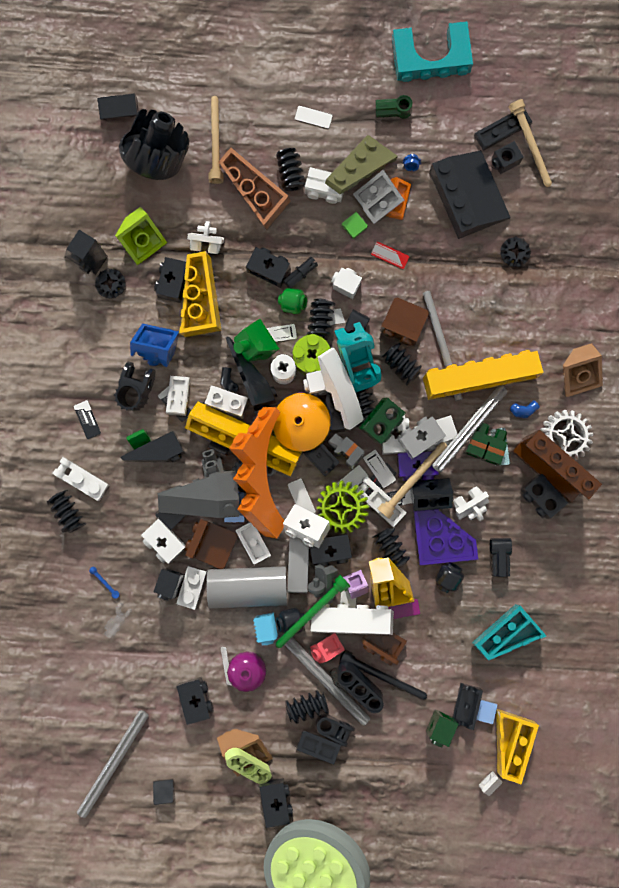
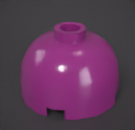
M246 651L232 658L228 666L227 675L229 682L234 688L239 691L250 692L262 685L267 670L265 662L254 652Z

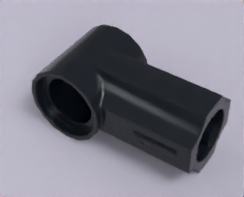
M490 538L489 549L492 556V576L508 577L510 576L511 538Z

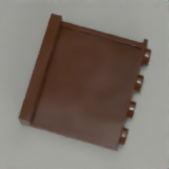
M541 430L524 437L512 450L535 473L543 474L570 503L580 493L589 500L602 485L601 482Z

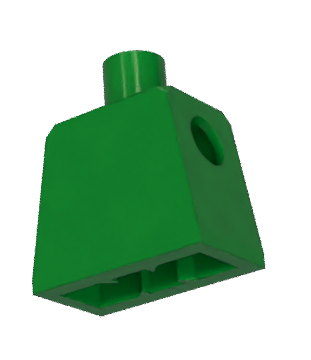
M261 319L250 324L234 337V351L238 354L242 353L248 362L269 359L280 349Z

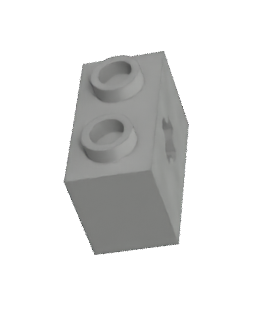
M433 416L429 419L427 417L422 418L416 423L418 425L416 428L411 430L409 427L400 434L402 437L398 441L411 460L446 436ZM417 432L425 434L424 441L422 439L417 440Z

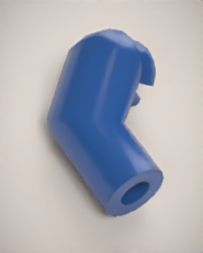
M533 400L527 406H519V404L515 403L510 407V411L515 417L528 418L540 406Z

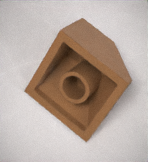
M592 343L573 349L563 364L566 397L603 386L602 355Z
M233 729L217 737L224 759L225 753L231 748H240L264 763L273 759L258 735ZM248 764L244 766V768H249L253 764ZM233 770L237 777L241 775Z

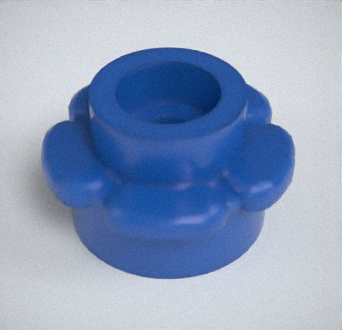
M409 154L403 159V165L407 171L419 169L421 159H418L417 155Z

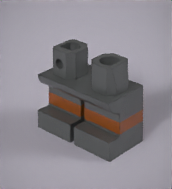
M335 433L328 442L329 446L335 450L334 456L340 457L343 455L348 459L346 466L351 470L364 457L365 451L348 437L343 440Z

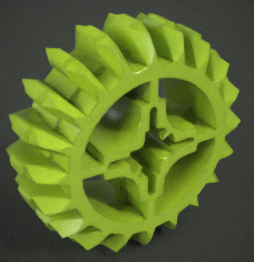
M343 480L339 482V485L337 482H333L332 487L326 486V491L320 493L323 498H318L317 500L322 504L316 508L322 510V513L318 514V516H324L329 521L330 529L335 526L334 532L336 533L339 532L340 528L342 534H345L347 529L350 533L354 531V527L359 529L361 527L360 523H365L366 521L362 516L369 515L367 511H364V509L369 508L368 504H364L368 497L362 498L361 495L364 493V490L357 492L359 486L355 485L351 488L352 482L350 481L347 482L346 486ZM339 492L337 502L329 504L332 495ZM345 492L350 494L355 499L356 503L350 502ZM343 504V506H346V507H349V508L343 510V508H340V507H337V506ZM357 510L355 518L347 522L349 511ZM330 511L337 513L338 520L332 516Z

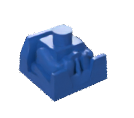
M142 323L130 341L131 356H134L137 351V354L142 356L143 360H148L149 365L157 366L161 363L164 367H167L175 354L179 331Z

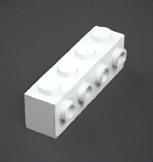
M326 604L311 619V632L393 635L394 611L388 609V606L377 605L376 609H369L368 605H357V608H349V605L337 604V608H330V604Z

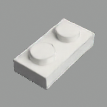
M251 523L235 530L254 565L271 556L259 531Z
M190 566L187 567L176 604L196 609L207 571Z

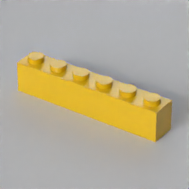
M525 350L518 355L512 356L509 353L502 355L498 359H494V357L485 358L482 360L483 362L469 361L462 366L452 364L442 370L438 368L429 369L423 377L427 398L431 400L536 379L543 374L538 351L530 352V350Z
M197 402L188 415L185 429L230 448L234 438L239 433H247L251 425ZM271 435L267 450V466L291 477L302 452L286 448L275 436Z

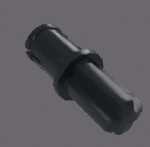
M310 256L299 267L296 266V270L283 280L284 284L288 288H292L302 278L305 279L306 275L318 266L317 262L314 263L315 259Z

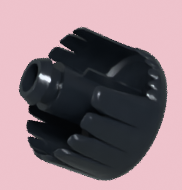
M141 109L130 131L121 138L119 153L123 162L138 175L152 180H166L174 177L179 172L189 149L190 140L188 133L184 131V127L180 123H177L175 127V119L170 114L162 111L157 112L156 110H149L147 113L146 109Z

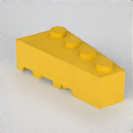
M206 251L187 255L185 289L183 290L184 300L183 309H181L182 320L179 333L184 337L222 331L211 257Z

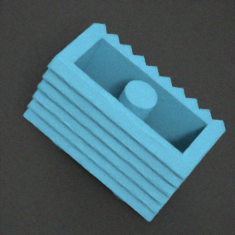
M274 613L257 615L253 620L255 622L254 626H256L254 629L257 634L256 638H258L257 642H261L262 646L273 644L274 640L278 637Z

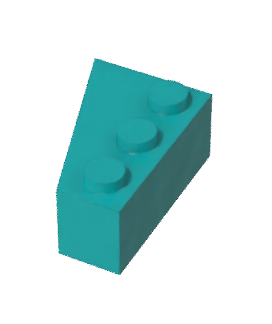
M515 604L477 637L472 644L484 658L491 660L547 636L520 605Z

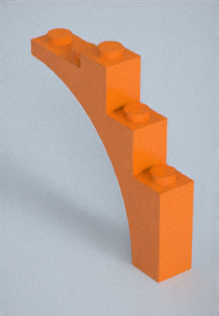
M263 407L258 412V416L253 424L248 428V432L239 433L234 438L229 449L243 463L233 480L247 493L237 510L264 537L277 539L284 528L283 522L285 520L278 512L269 490L267 450L273 427L281 412L276 407Z

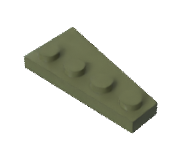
M367 135L329 175L325 184L337 193L342 194L357 185L360 180L367 179L375 171H380L387 164L395 162L398 156Z

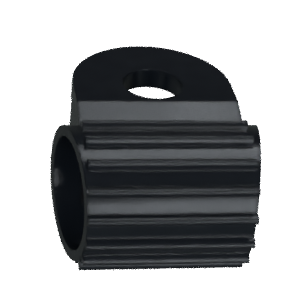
M128 361L122 370L118 382L119 387L114 394V401L118 403L117 406H120L121 409H126V411H136L144 408V405L148 404V395L152 390L156 371L150 368L148 372L146 371L143 381L132 378L135 367L133 362ZM131 387L135 388L138 393V401L132 407L127 404L125 399L126 392Z

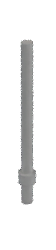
M426 291L423 292V296L446 368L452 365V361L431 292ZM462 394L454 395L455 401L463 399Z

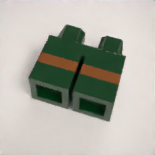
M482 423L470 437L463 454L499 466L502 463L508 442H505L507 431L497 428L494 437L487 435L490 425Z

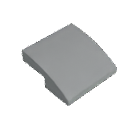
M384 170L353 193L373 224L377 223L405 201Z

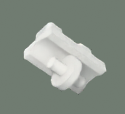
M209 221L205 222V226L197 227V231L204 232V234L188 233L187 239L190 240V250L201 251L203 241L209 242L208 253L218 254L221 244L224 243V237L209 235L210 233L216 234L217 228L210 227Z
M476 486L468 492L472 498L469 502L466 503L462 496L453 500L456 516L459 520L466 516L470 520L475 517L479 521L484 519L482 513L487 511L484 505L489 503V495L486 491L483 493Z

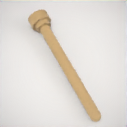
M213 96L211 98L212 169L208 173L210 183L220 184L224 182V174L219 164V101L217 96Z
M523 99L517 100L509 105V109L518 118L544 185L550 187L552 185L551 179L524 115L525 104Z
M441 442L390 501L382 503L377 509L390 519L394 514V507L443 453L447 448V444Z

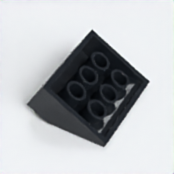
M481 150L450 156L432 163L429 173L458 239L511 218Z

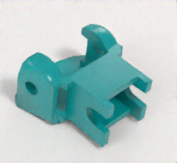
M360 322L353 324L355 328L353 333H347L344 328L334 331L337 337L341 361L352 382L355 393L375 386L381 381L382 377L381 369L378 365L374 364L371 349L375 348L373 337L364 331ZM370 363L371 367L353 373V367Z

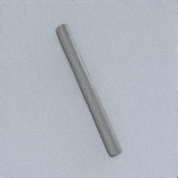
M503 385L498 386L433 463V468L437 472H442L507 394V389Z
M293 637L285 644L362 726H365L370 721V717Z
M140 710L79 807L77 814L82 818H86L147 720L149 715L145 711Z

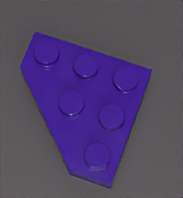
M439 509L413 510L419 565L478 560L476 539L440 512Z

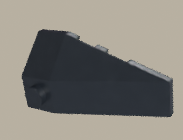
M229 336L226 337L254 411L261 409V406L267 407L276 403L275 397L278 396L274 386H269L267 380L250 361L248 362L244 358L242 353L238 354L234 351L233 340Z

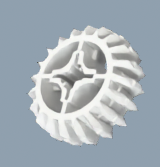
M563 410L561 414L557 411L554 413V416L550 415L548 417L549 421L543 422L546 428H541L540 430L552 441V437L556 438L559 441V447L576 461L578 460V455L584 457V451L590 450L586 444L593 443L592 440L588 439V437L593 436V433H588L592 426H585L588 420L583 419L581 421L582 415L580 413L575 416L574 411H570L569 414L567 410ZM567 421L562 430H553L558 422ZM574 425L579 430L580 435L575 433ZM566 432H567V436L570 437V438L567 439V440H566V437L563 436V434L566 433ZM571 442H579L575 450L571 452L566 451Z

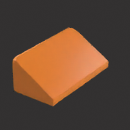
M395 177L390 180L405 201L389 212L386 217L403 220L411 184Z

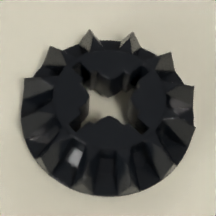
M517 236L508 238L500 249L502 260L512 267L524 265L530 258V244L524 238L521 239ZM515 245L518 250L522 251L518 253L517 257L514 252L510 251L514 249Z
M107 268L104 271H100L99 275L95 278V287L98 293L105 298H116L125 289V278L116 269ZM108 277H110L112 281H116L112 284L111 289L108 285H104L108 282Z

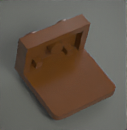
M396 297L382 323L380 332L389 338L394 337L401 340L400 342L405 345L415 346L429 312L424 308Z
M200 519L199 522L196 521L192 529L194 536L192 540L187 541L184 548L187 551L185 556L192 559L195 558L219 569H224L237 540V533L204 519Z
M394 632L393 635L364 634L361 639L366 651L373 655L375 653L380 654L381 660L390 666L393 663L398 665L399 660L397 658L407 643V640Z

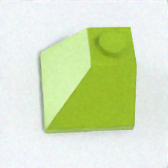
M141 207L124 219L115 235L137 265L167 244V241Z

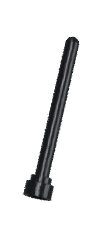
M346 649L343 651L339 664L351 662L358 669L421 700L427 699V693L355 659L352 652Z

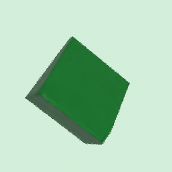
M144 429L126 438L134 450L151 442L147 431Z

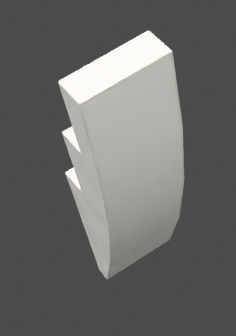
M331 348L318 356L325 389L332 394L335 409L341 412L344 427L351 430L364 419L348 373L335 348Z

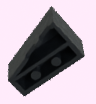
M78 230L64 255L78 265L80 270L86 274L91 272L94 275L98 273L108 257L96 239L81 230Z

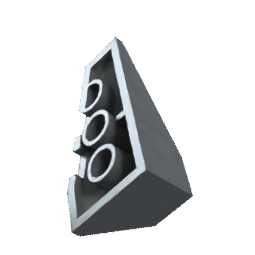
M236 470L214 472L204 479L199 480L198 478L192 480L193 483L184 486L179 485L157 493L159 512L214 518L239 517V511L237 510L239 507L238 484L233 480L237 474Z

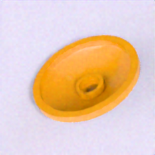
M297 393L286 397L277 406L281 413L275 422L273 431L283 446L293 451L304 452L318 447L326 439L331 426V418L326 405L319 398L307 393ZM298 417L302 418V422L300 424L296 423V419Z

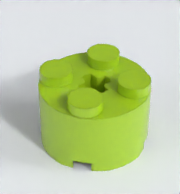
M311 334L300 338L293 348V360L296 369L301 374L306 375L307 373L321 370L318 356L331 349L327 341L320 336ZM309 353H315V359H313L312 357L308 358Z

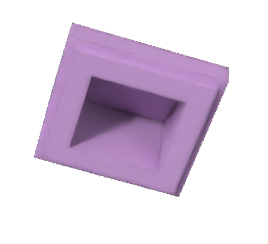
M361 570L343 577L351 585L348 589L351 599L369 592L368 584Z

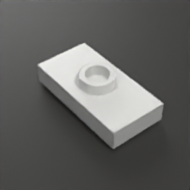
M170 376L166 414L186 416L190 385L189 377Z

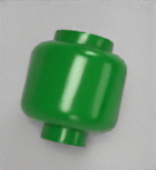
M286 288L278 297V305H281V309L285 313L300 314L307 307V295L302 290Z

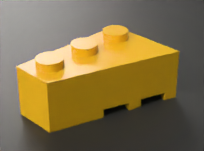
M376 558L373 561H369L371 589L375 607L377 605L391 607L414 602L410 581L390 558Z
M496 709L497 773L503 779L522 784L539 725L532 720Z

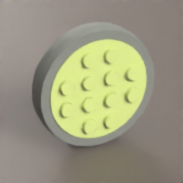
M305 819L288 824L273 838L265 854L264 876L268 888H370V870L361 848L343 830L324 821Z

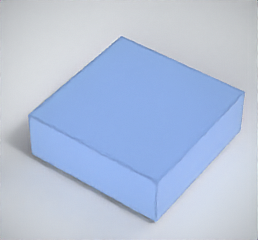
M481 700L476 720L493 724L497 704Z

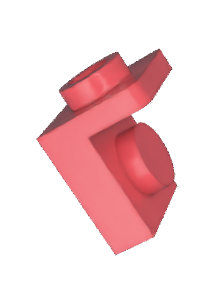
M336 633L310 646L312 657L319 664L329 661L345 650Z

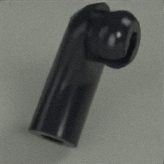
M222 367L220 385L224 390L236 393L239 386L231 379L232 369Z

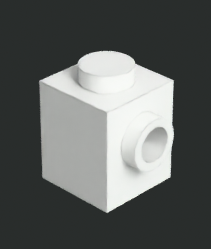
M341 268L339 273L335 272L331 280L333 290L353 299L362 282V277L356 275L357 273L352 269Z

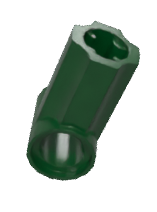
M402 95L397 99L375 100L376 118L399 117L406 119L412 113L413 102L407 95ZM401 105H407L408 108H407V109H401L400 106H401Z

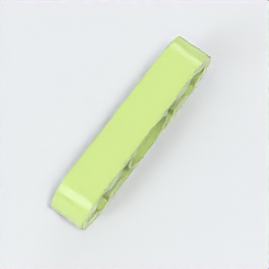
M231 748L225 753L226 764L230 769L258 784L266 783L271 779L272 774L269 766L240 748ZM248 764H253L249 768H244V766Z

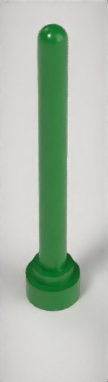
M339 575L335 579L334 586L276 641L275 646L282 648L339 592H346L351 585Z

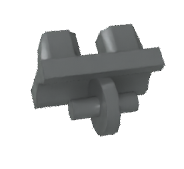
M213 449L202 453L205 478L214 472L224 471L220 453L215 455Z
M320 564L316 565L315 578L313 582L309 583L308 591L314 594L315 597H323L334 586L335 582L332 579L338 576V570L332 565L325 568ZM333 598L327 604L332 603Z

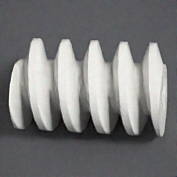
M281 354L271 363L273 379L283 385L289 384L294 380L296 366L290 356Z

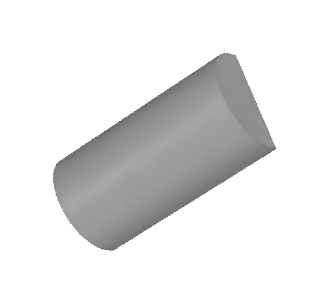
M286 566L208 569V608L287 606Z

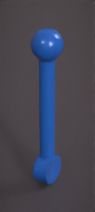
M96 567L90 568L89 572L94 574L112 593V597L114 599L120 596L119 591H115L101 577Z

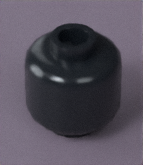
M453 563L442 565L435 578L436 583L439 585L438 588L445 593L450 591L456 592L464 579L463 569Z
M297 608L281 611L279 617H276L278 631L285 634L304 613H301ZM302 627L296 634L301 633L304 627Z

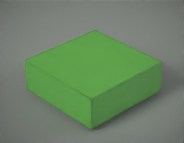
M357 212L342 223V227L352 239H355L368 228V225Z

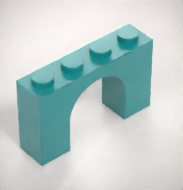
M468 22L449 23L446 33L449 53L438 61H428L417 54L414 47L412 28L394 29L392 45L397 81L409 82L413 79L421 78L422 80H427L431 77L439 76L440 78H445L449 75L458 74L463 76L470 73L473 66Z

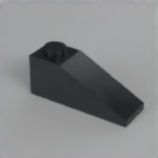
M171 431L121 456V459L125 462L172 461L174 463L183 458L182 455L185 454V451L176 433Z

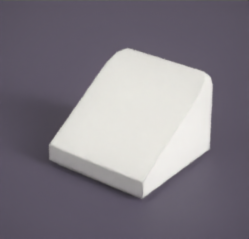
M491 772L479 784V787L485 794L490 796L502 784V780L494 772Z

